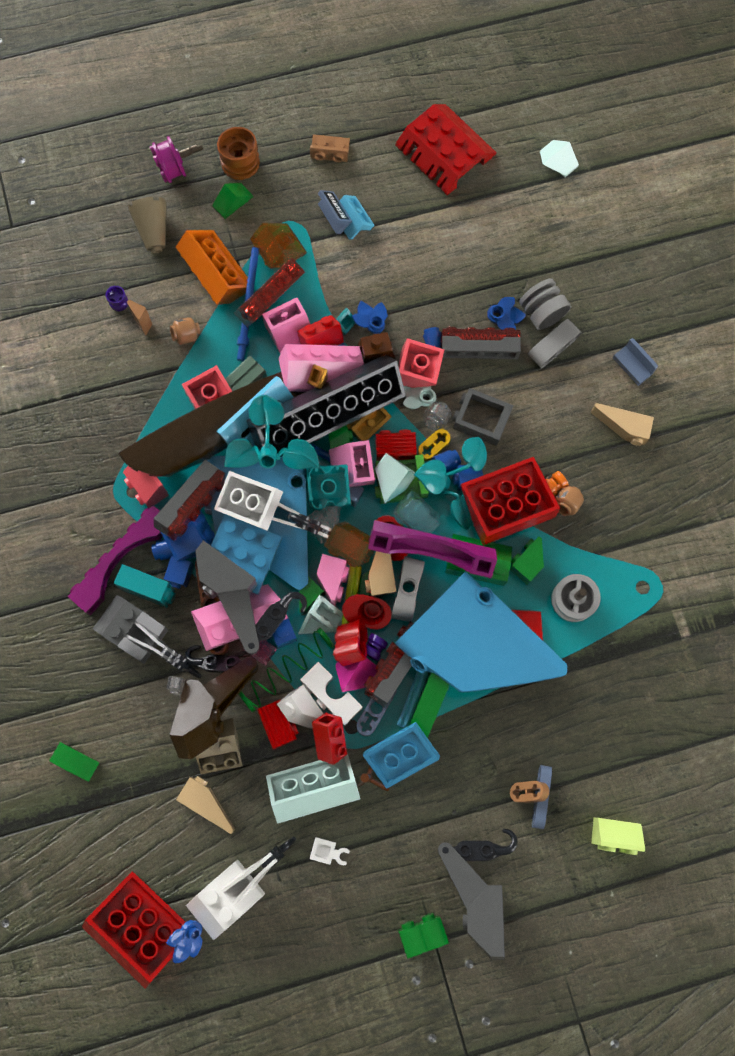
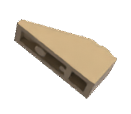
M595 403L591 413L625 441L641 446L645 445L650 439L654 417Z
M375 552L368 580H365L366 593L370 592L371 596L388 595L397 592L391 554Z
M199 776L196 779L190 777L176 800L228 833L233 834L235 828L211 788L206 786L208 782Z

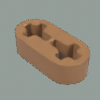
M540 781L518 782L510 789V797L513 801L519 803L542 802L549 796L548 785ZM540 788V792L534 794V790H539ZM524 790L525 794H520L519 796V792Z

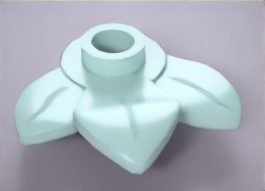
M404 386L406 399L403 405L409 409H417L421 406L430 407L436 402V393L431 389V386L417 388ZM427 396L430 400H424L423 397Z

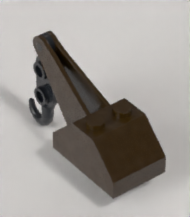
M194 645L187 649L184 658L188 660L187 663L189 665L199 667L207 672L222 674L204 685L199 680L186 679L170 732L171 740L179 758L193 759L218 742L219 734H222L224 730V721H221L220 717L248 681L257 673L258 664L255 658L247 657L241 661L237 656L213 654L202 658H192L191 653L194 650L201 649V646Z

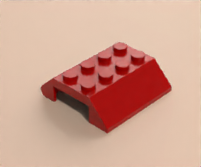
M433 104L405 128L395 144L400 151H403L405 156L410 154L415 146L418 147L410 160L430 180L435 179L442 170L444 173L436 185L439 188L441 187V190L446 195H449L457 188L458 180L477 163L480 162L484 165L497 153L446 104Z

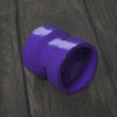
M111 286L107 289L106 299L110 307L115 311L125 310L128 306V298L124 289L120 286Z
M371 633L366 644L367 656L378 662L381 657V651L386 649L389 643Z

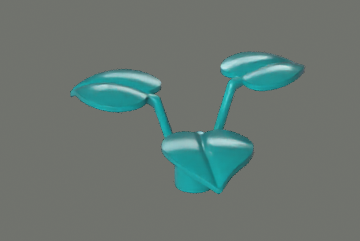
M267 395L257 396L249 407V418L252 423L258 426L265 424L266 426L265 445L259 451L256 445L252 447L249 440H232L226 448L224 467L240 468L252 466L259 461L263 468H272L275 466L276 460H280L282 455L285 465L292 469L319 467L316 450L305 440H291L288 443V448H282L279 453H277V449L273 445L269 444V424L276 425L284 418V408L279 401Z
M479 437L467 439L462 446V456L464 461L467 462L465 466L446 473V467L442 461L431 460L422 465L414 474L431 494H440L442 492V494L456 497L451 503V511L456 522L465 530L470 528L473 521L464 494L460 497L458 493L448 491L447 489L451 485L449 476L466 470L470 466L474 471H480L485 466L487 451L485 444Z

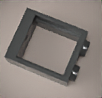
M469 388L468 393H463L459 402L462 405L460 411L456 410L452 421L455 422L453 429L473 437H479L483 441L497 446L514 405ZM470 399L502 411L494 433L462 420Z

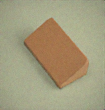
M128 300L127 304L135 321L143 333L147 335L153 324L146 307Z

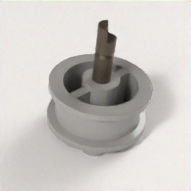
M572 574L563 578L555 586L551 597L555 612L562 619L570 622H580L594 614L599 607L601 599L596 583L591 578L581 574Z

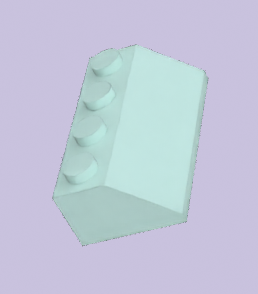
M348 753L334 765L318 760L266 776L271 806L277 824L360 800Z

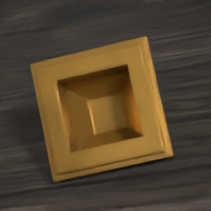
M314 364L307 383L321 389L328 380V370Z

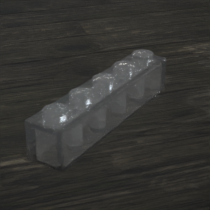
M169 676L166 690L170 691L172 695L181 698L186 680L180 677Z

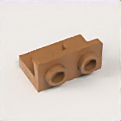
M313 134L312 145L310 146L311 158L347 162L350 138Z

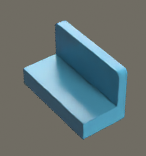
M344 195L339 200L352 220V223L344 230L348 239H353L361 230H371L375 226L356 196Z

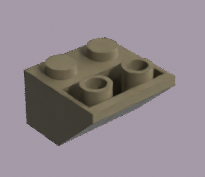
M234 718L221 720L224 721V730L222 734H219L218 742L196 756L201 774L243 766Z

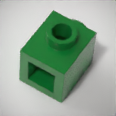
M346 425L329 433L330 449L353 441L352 429L348 430Z

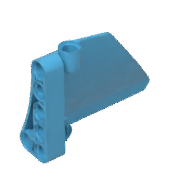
M212 456L208 460V462L218 468L216 473L218 478L212 483L213 489L210 492L206 491L210 500L216 532L224 513L214 510V507L229 471L283 491L279 503L307 516L306 469L289 468L283 462L282 457H280V460H276V464L272 468H263L259 461L248 467H224L225 456ZM294 478H300L303 483L300 487H293L291 481ZM277 507L273 517L291 522L288 519L290 513ZM272 520L268 531L281 536L282 540L269 570L294 588L301 590L308 584L307 531Z
M466 571L395 643L408 657L412 658L410 663L417 672L425 673L428 671L434 673L459 692L515 686L558 678L567 674V664L505 605L491 589L481 587Z

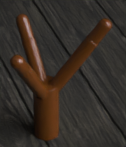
M370 765L367 774H362L360 777L361 781L357 783V787L365 783H372L385 791H389V788L386 789L384 784L373 779L371 775L373 769Z

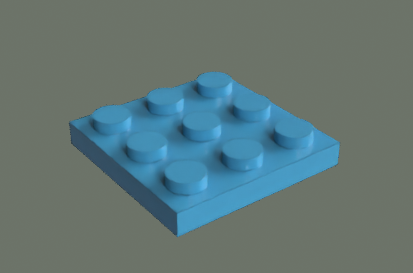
M224 514L211 546L255 577L257 587L252 593L258 595L282 537Z

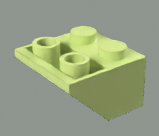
M594 817L591 844L598 845L597 849L616 852V848H619V852L637 855L638 851L645 852L641 824Z

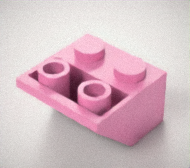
M298 298L262 314L264 325L280 354L285 344H300L297 331L310 324Z
M369 440L347 443L329 450L331 465L347 464L349 488L374 484L375 477Z
M322 554L317 570V580L324 590L328 601L336 607V603H341L344 587L341 586L342 583H347L349 567H347L346 560Z

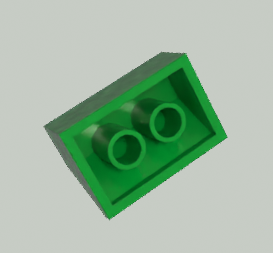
M456 534L452 535V539L496 549L497 562L492 578L467 573L474 580L505 586L511 566L512 546L493 542L483 545L479 539ZM447 562L446 574L461 576L466 571L452 563Z

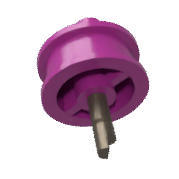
M167 136V140L158 144L153 142L152 146H150L157 167H159L165 183H172V179L181 175L186 177L182 159L192 155V153L195 154L204 150L202 145L197 147L195 144L178 151L170 136Z

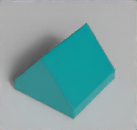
M345 308L336 318L341 325L343 335H346L356 324L348 308Z

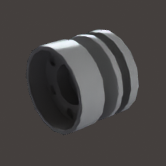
M551 278L543 280L530 288L519 301L522 308H525L526 314H532L530 319L537 330H543L555 324L571 309V305L566 297L559 295L560 289Z

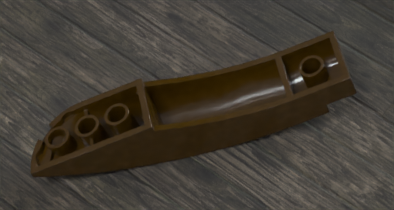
M282 372L248 384L194 409L120 451L119 456L133 470L137 472L139 470L154 477L169 476L200 464L204 460H209L228 446L217 430L273 378L277 376L284 383ZM290 391V393L293 395V397H296V396H298V395H301V394L305 393V392ZM249 427L241 434L242 438L250 433Z

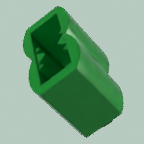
M434 913L423 916V921L414 924V921H409L401 925L402 928L398 932L407 959L449 944L439 915L435 916Z

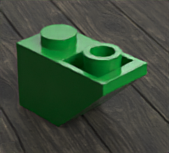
M540 536L535 541L531 538L524 546L526 549L522 555L517 553L511 560L512 566L510 570L526 585L544 567L542 538Z

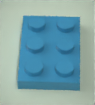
M416 722L363 752V757L386 789L438 761L440 755Z

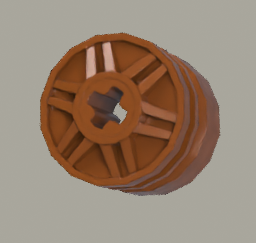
M232 127L222 132L217 141V148L223 172L235 180H244L256 174L260 165L255 135L244 127Z

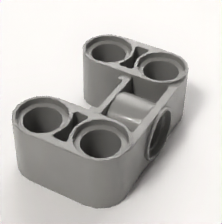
M404 557L399 589L391 618L407 622L412 621L418 586L425 561ZM410 583L413 585L414 590L410 593L405 592L403 585Z

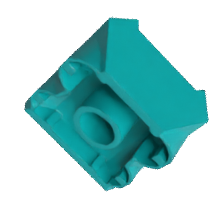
M347 464L306 468L309 508L315 507L318 509L329 506L351 505Z

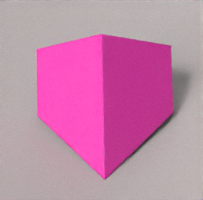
M367 658L364 661L347 666H342L339 661L335 665L342 692L371 687L381 670L380 667Z

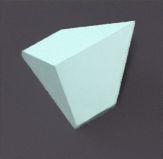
M553 140L539 152L542 164L559 172L564 177L568 176L579 166L570 142Z
M385 453L375 467L385 503L406 491L415 478L414 471Z
M319 595L309 610L298 634L313 633L319 627L325 633H336L337 627L342 624L343 613L323 596Z

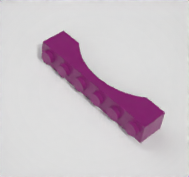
M154 505L146 508L142 512L141 518L128 527L127 533L123 538L120 537L114 542L113 548L109 553H104L100 557L99 563L95 568H91L85 573V578L82 582L75 584L71 588L68 597L85 613L91 616L104 602L109 577L125 555L140 545L163 538L161 532L154 527V517L160 512Z
M374 520L369 538L368 549L387 554L411 553L430 556L452 563L471 574L492 578L497 562L496 549Z

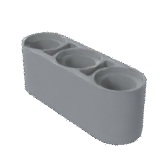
M566 319L529 351L528 356L540 368H543L571 345L582 332L569 319Z

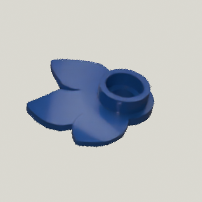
M514 297L502 298L498 304L491 306L487 312V317L491 322L496 323L501 331L510 334L516 332L515 324L520 323L526 316L524 312L514 307ZM494 313H499L500 316L496 317Z
M360 301L357 308L358 314L352 315L354 322L360 327L367 328L371 333H381L385 328L384 321L388 316L384 304L381 302L372 308L363 301Z
M189 920L185 922L181 929H177L169 937L166 944L175 947L173 953V962L175 964L185 961L189 955L194 958L199 953L202 946V938L200 936L202 925L198 921Z

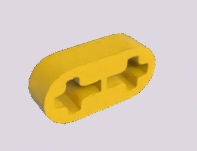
M444 429L435 431L421 443L418 455L423 454V448L427 450L432 446L431 455L423 454L424 461H431L433 456L441 453L449 445L451 438L449 432ZM438 435H439L440 437L445 436V440H444L445 442L440 441V442L436 445V442H437V440H438Z

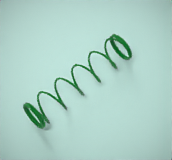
M320 627L319 629H317V631L313 632V637L321 656H319L305 644L298 643V650L305 664L306 669L299 665L289 656L283 655L282 660L289 675L290 681L284 678L274 669L267 667V674L275 693L269 691L258 681L251 680V685L257 697L259 706L251 702L242 691L238 694L244 701V703L247 705V707L251 710V712L256 711L253 705L257 708H260L261 706L260 699L253 685V681L270 694L276 695V688L271 679L268 669L275 672L285 681L292 683V678L285 663L284 657L291 660L301 669L307 671L308 667L302 655L299 645L304 646L317 657L323 658V654L317 642L315 632L320 634L322 639L332 650L335 649V645L333 644V642Z

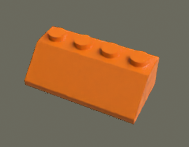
M186 230L176 248L180 252L181 257L190 266L191 271L200 280L202 286L210 294L212 300L217 305L230 304L246 294L248 277L215 231Z

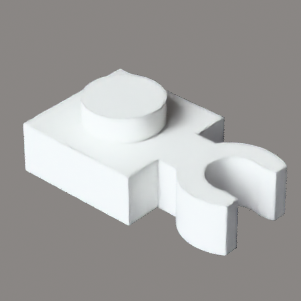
M315 837L310 859L331 865L332 859H336L338 864L346 865L347 862L340 859V854L343 852L349 854L350 850L347 848L337 850L335 849L336 842Z

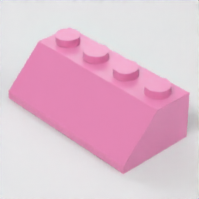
M285 344L278 358L285 386L289 391L307 392L315 388L307 383L314 364L328 370V380L326 382L364 364L360 346Z
M268 584L261 587L258 595L255 593L249 595L255 625L269 606L281 600ZM221 601L191 612L206 651L239 639Z

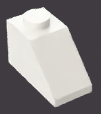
M304 685L291 691L277 703L289 722L310 729L313 728L312 721L323 715V712Z

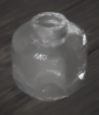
M439 401L432 402L423 413L424 424L430 430L443 429L452 418L449 406Z

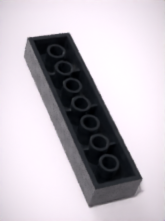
M383 355L326 382L321 389L315 387L281 403L284 408V418L276 425L269 424V444L273 445L277 449V453H279L282 448H288V443L294 439H301L311 443L405 397L406 394L397 360ZM248 419L246 421L253 442L260 451L265 445L266 426L265 424L255 425Z

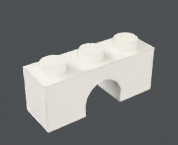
M319 662L300 679L310 694L313 693L318 698L315 702L323 710L327 708L333 715L342 717L344 726L363 708L349 692L340 699H332L326 694V687L333 680V676Z

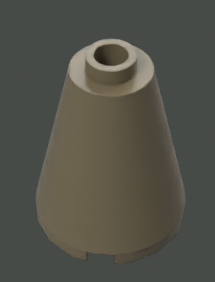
M145 197L132 201V206L129 204L128 209L146 250L151 251L152 254L161 253L162 249L166 247L167 204L165 199L159 197L158 201L153 200V197Z

